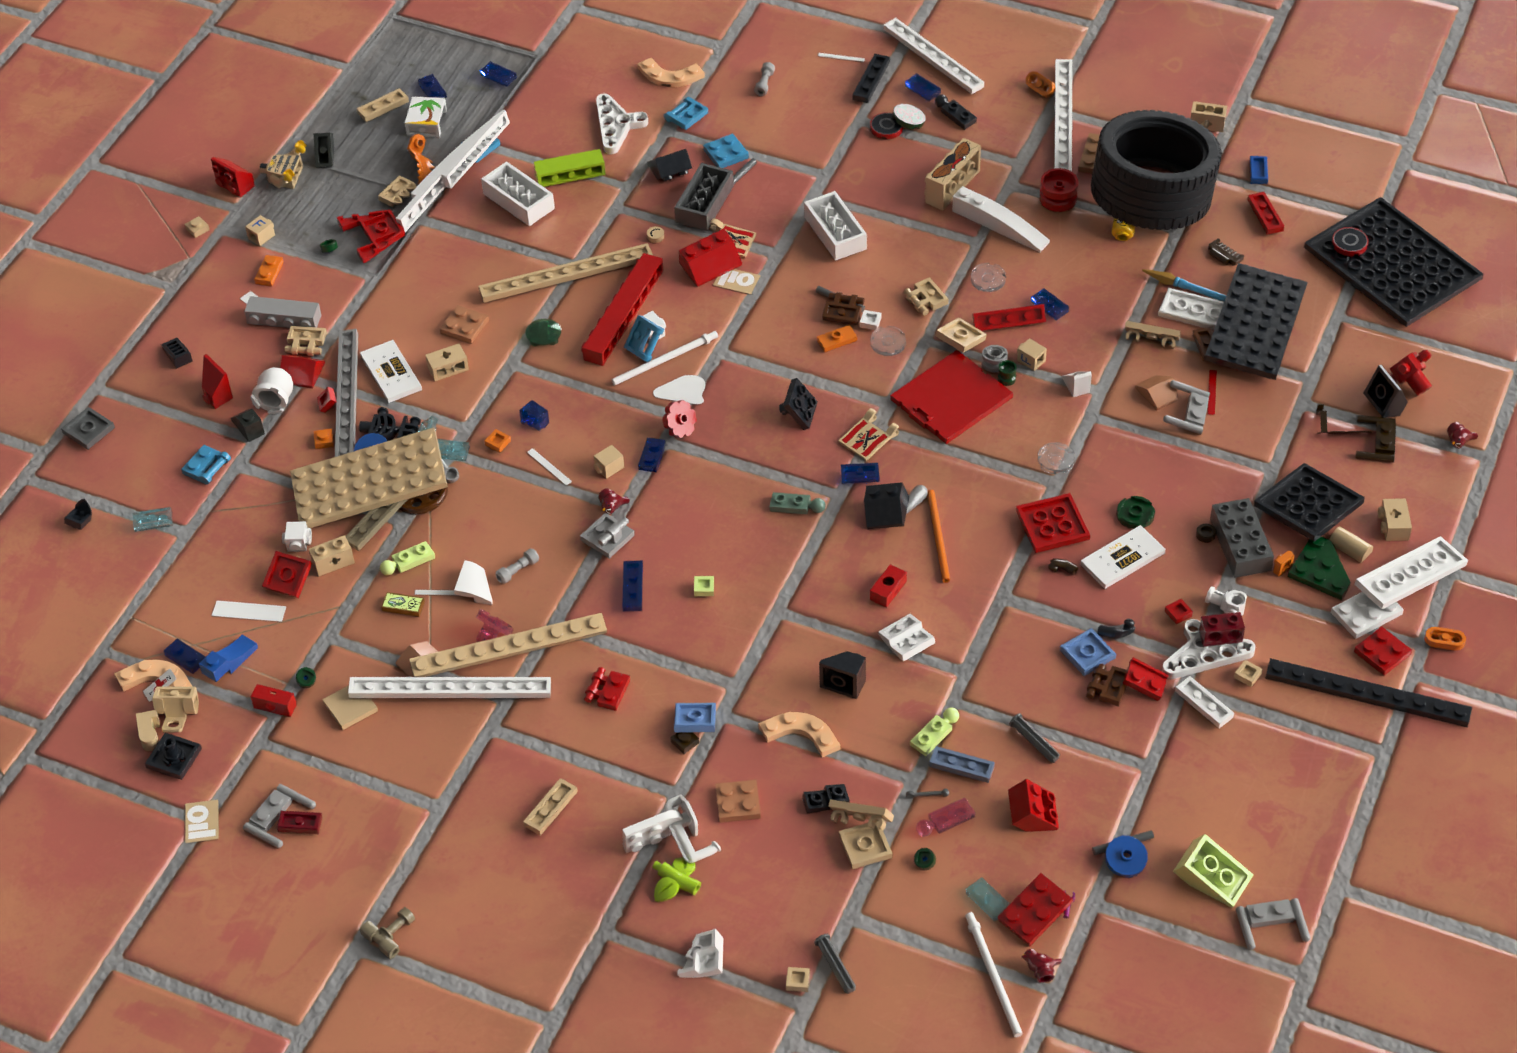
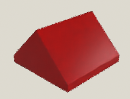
M282 355L280 368L290 374L294 386L313 389L325 365V360L296 355Z

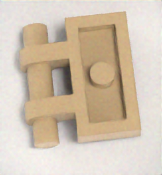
M930 277L915 283V290L911 291L909 288L904 290L906 299L913 303L917 312L922 313L923 316L929 312L927 307L930 306L934 311L949 303V299Z
M291 326L287 342L292 344V346H285V353H292V355L307 354L308 356L321 355L322 348H317L316 346L324 345L327 334L326 328Z

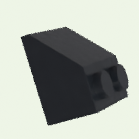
M687 149L647 162L656 179H663V182L673 179L672 175L677 173L679 176L688 174V170L692 169Z
M1378 365L1363 393L1383 418L1400 416L1408 401L1401 388L1384 367Z
M903 482L866 486L864 508L868 530L904 526L909 495Z
M846 651L820 660V687L854 699L858 698L866 682V657L858 653Z

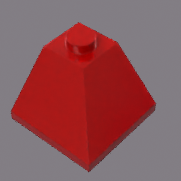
M205 354L203 355L202 390L204 395L202 397L206 404H210L216 409L233 399L227 373Z

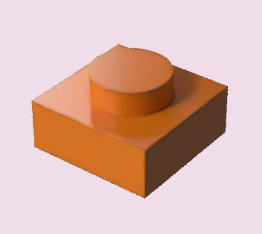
M332 428L314 431L315 449L334 447Z
M495 429L484 440L485 446L500 453L511 442V437Z
M1288 550L1283 555H1278L1274 560L1273 573L1279 577L1293 566L1295 554Z

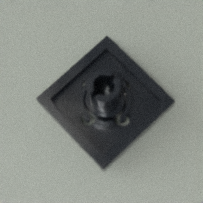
M798 378L791 379L785 401L779 405V410L782 415L789 413L799 426L806 430L810 428L818 401Z
M165 732L145 762V766L147 769L182 780L202 750L201 744Z

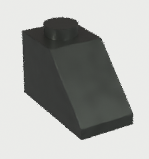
M313 133L315 166L333 167V133Z
M253 409L245 410L231 417V421L248 442L265 434L262 421Z

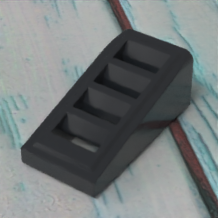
M178 338L161 344V347L176 369L193 361L191 353Z

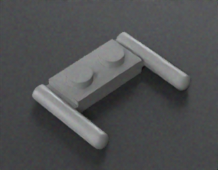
M1172 380L1170 382L1171 387L1190 393L1185 420L1165 415L1163 421L1202 434L1210 392Z
M279 784L277 789L269 795L250 817L249 822L244 824L243 830L277 848H281L283 841L267 833L279 819L280 811H286L292 804V800L310 809L316 807V802Z
M1297 898L1290 901L1287 899L1246 905V907L1239 906L1235 909L1246 946L1249 950L1255 948L1250 927L1256 928L1290 923L1296 920L1302 940L1308 942L1311 938Z

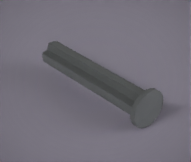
M1021 714L1015 715L1011 719L1009 726L1015 727L1051 763H1055L1059 759L1060 754L1022 718Z
M823 934L816 938L814 941L815 946H819L844 992L849 994L855 991L856 985L831 944L830 935Z

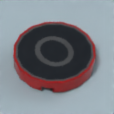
M892 113L877 114L870 121V130L877 138L886 137V139H893L903 132V127L897 124L895 118L893 119Z
M1352 227L1341 228L1334 233L1332 245L1336 252L1342 255H1360L1367 249L1368 237L1359 229Z

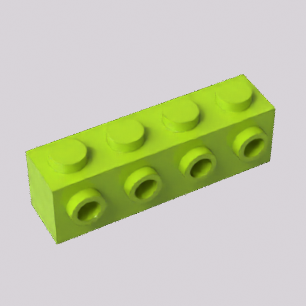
M600 149L534 161L537 183L543 187L606 175L605 162Z

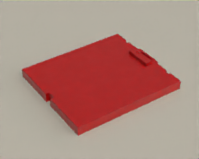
M955 350L890 395V400L897 406H901V409L909 414L912 420L924 429H928L935 436L937 435L945 444L951 442L1013 398L1012 391L990 374L983 373L982 368L958 350Z

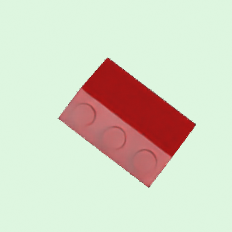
M724 228L679 250V264L697 287L742 265L735 243Z

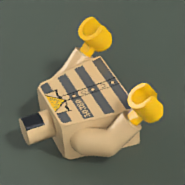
M299 140L290 153L272 156L269 164H260V173L267 174L268 182L277 188L286 187L294 189L303 168L300 153H305L306 144Z

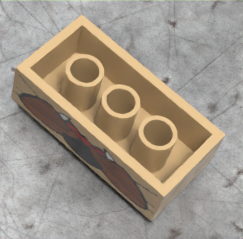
M965 138L955 144L951 152L947 153L944 159L936 164L931 173L929 172L926 175L925 203L940 210H944L953 200V195L962 186L965 187L979 173L981 145Z

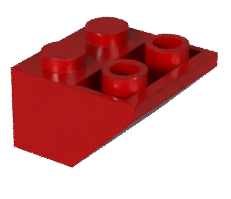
M216 157L211 158L215 182L219 187H223L239 197L244 196L255 187L252 173L229 160Z
M1028 779L1008 789L1012 825L1026 832L1059 829L1054 793Z

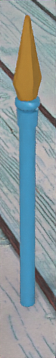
M1142 269L1143 272L1165 285L1178 286L1179 288L1188 289L1223 302L1227 296L1192 284L1184 279H1180V277H1175L1170 272Z

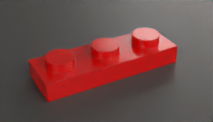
M1259 192L1248 195L1247 200L1267 235L1284 231L1285 226L1266 193Z

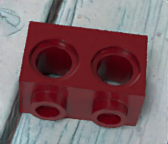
M1241 612L1201 616L1199 633L1203 647L1243 642L1245 625Z

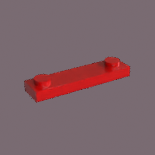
M1044 304L972 313L973 325L981 331L1046 322Z

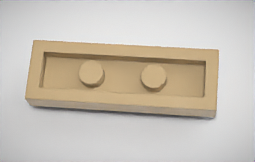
M399 88L357 108V112L365 122H368L408 103L409 99Z
M560 778L523 821L524 827L541 836L578 792L577 787Z

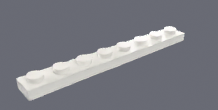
M897 18L884 24V30L969 93L973 94L984 87V81Z

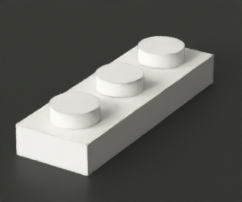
M1191 676L1176 686L1175 692L1218 728H1221L1234 717L1233 711Z

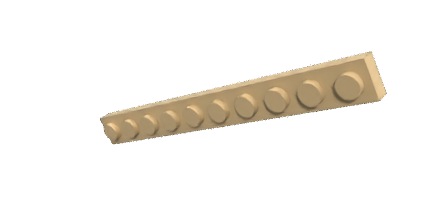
M648 243L480 285L479 291L483 302H488L635 265L637 259H640L643 253L653 254Z
M602 613L410 658L409 662L413 677H427L606 634L607 628Z

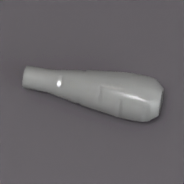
M917 485L910 492L907 513L917 507L927 497L928 491L925 486Z

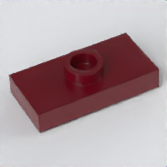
M281 810L277 831L319 834L322 813Z

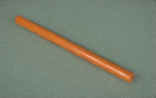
M928 490L927 497L942 581L948 583L950 582L935 493L934 490Z

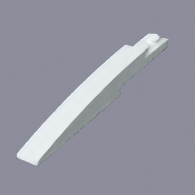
M506 110L500 111L463 141L412 191V200L396 217L397 223H400L404 232L413 225L445 187L451 189L507 127L510 122Z

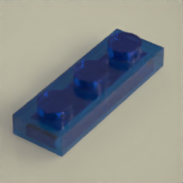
M643 560L623 561V611H642Z

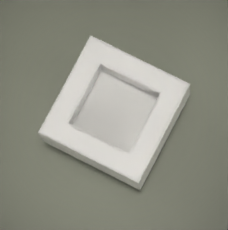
M864 310L860 320V327L877 330L882 313Z

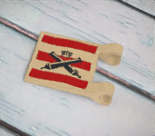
M713 218L710 222V230L716 232L724 228L733 239L739 256L745 259L756 237V233L723 224L718 219Z
M872 408L838 440L841 445L865 461L871 458L891 438L899 434V430H897L899 426L895 423H892L886 432L872 424L877 419L876 411Z

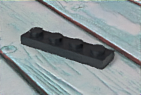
M874 53L852 95V100L869 103L890 63L889 56Z

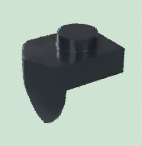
M85 498L78 501L75 508L64 518V524L82 530L91 521L92 511Z

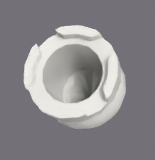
M275 367L264 370L258 377L257 385L252 391L251 401L257 409L261 407L264 410H268L267 413L269 414L282 413L293 390V381L290 374L284 369Z

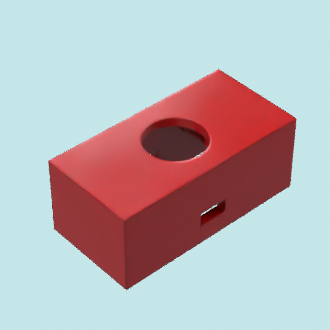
M890 564L870 589V600L887 608L907 582V572ZM892 578L894 583L890 586L885 585L886 581Z
M259 684L256 685L250 696L255 709L291 717L297 706L294 693Z

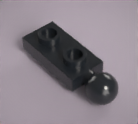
M943 94L935 98V104L941 108V112L965 130L977 122V117L954 99L948 102L947 96Z

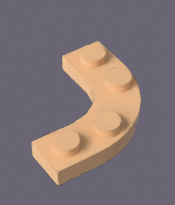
M652 58L637 63L638 70L649 81L660 86L667 84L671 85V87H681L705 78V72L697 64L678 71H667L662 69Z
M143 660L114 673L123 691L143 682L156 681L168 669H171L176 677V680L168 687H193L185 673L178 666L163 660Z
M787 712L758 723V727L767 743L794 733L808 737L822 757L840 750V744L831 729L822 720L810 714Z

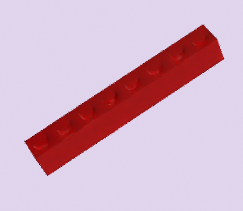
M643 253L640 259H637L635 267L632 271H629L626 281L622 282L620 290L613 296L612 302L606 307L604 315L598 319L595 329L591 330L589 338L582 344L581 352H583L584 361L601 366L605 364L663 273V258Z

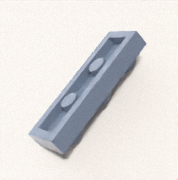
M935 746L929 767L989 783L995 762Z

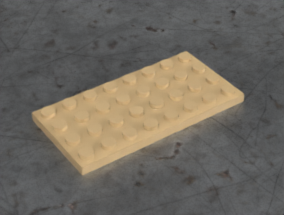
M434 427L290 470L298 520L306 521L307 528L320 526L448 487Z

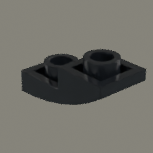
M845 784L825 785L822 791L803 792L802 795L807 814L831 810L828 807L830 800L850 802Z

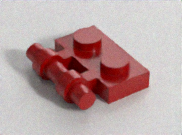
M598 667L597 672H594L592 675L591 685L586 688L584 700L591 703L593 698L598 699L597 706L617 711L630 682V675L611 671L607 677L604 676L606 670L603 667ZM599 684L604 685L602 691L597 689Z

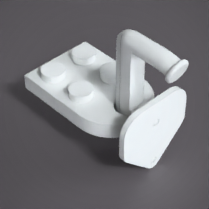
M681 794L666 802L663 813L623 829V848L626 853L631 851L637 852L648 844H657L671 834L684 860L688 863L697 862L721 851L720 846L715 841H712V844L695 852L684 827L688 826L694 837L698 836V822L690 803ZM681 805L683 813L680 814V812L674 810L673 807Z

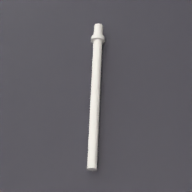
M716 331L709 334L705 333L701 335V338L611 379L615 386L700 345H707L711 340L718 338V333Z
M972 912L967 913L965 917L969 924L968 930L973 934L1014 1037H1020L1023 1033L980 931L981 925L976 921Z

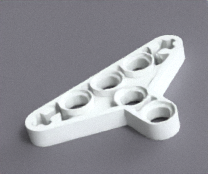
M608 94L597 96L596 101L603 149L607 154H615L620 149L630 129L644 128L648 125V115L645 112L627 113ZM605 111L610 112V113H608V114H602V112H605Z
M1190 619L1186 621L1184 627V634L1188 642L1163 663L1162 672L1169 675L1167 679H1177L1244 661L1254 656L1256 646L1253 641L1243 639L1241 643L1199 647L1196 645V642L1202 641L1199 630L1192 632L1188 627L1195 626L1199 629L1200 621ZM1228 651L1231 652L1233 656L1225 657L1222 653ZM1210 656L1214 661L1207 662L1203 658ZM1191 661L1194 662L1196 665L1194 667H1188L1185 665V662Z

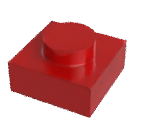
M327 387L317 397L319 411L326 413L335 405L336 398L333 388Z
M1182 599L1165 606V613L1176 625L1193 616V611Z

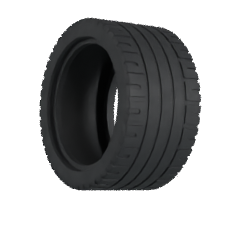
M1137 110L1118 115L1104 125L1099 135L1091 179L1092 196L1107 214L1135 227L1139 226L1144 229L1149 228L1150 230H1174L1190 226V224L1201 220L1210 209L1221 161V146L1212 132L1204 128L1197 121H1193L1183 115L1160 110ZM1138 166L1156 167L1173 173L1154 172Z

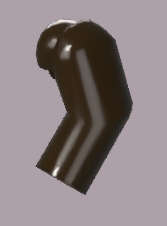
M1053 558L1048 565V568L1054 572H1057L1059 567L1072 575H1075L1078 571V566L1066 559Z

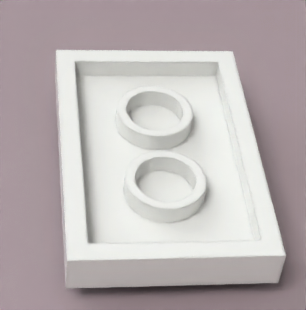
M1361 592L1332 607L1331 614L1357 639L1402 615L1404 609L1397 602L1381 609Z

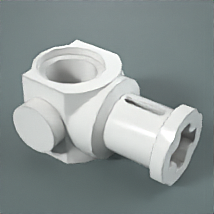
M1210 587L1205 602H1211L1220 606L1224 614L1241 612V615H1243L1247 595L1237 590L1223 593L1215 590V587Z

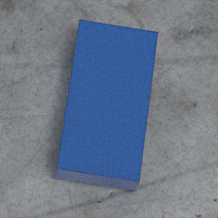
M1250 156V184H1268L1267 156Z

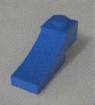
M242 634L224 649L217 652L211 651L199 663L201 672L217 682L226 672L232 674L258 649V645Z

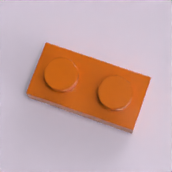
M266 255L254 278L255 284L272 286L282 267L283 257Z

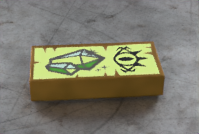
M387 592L381 609L385 612L420 617L425 599L423 597Z

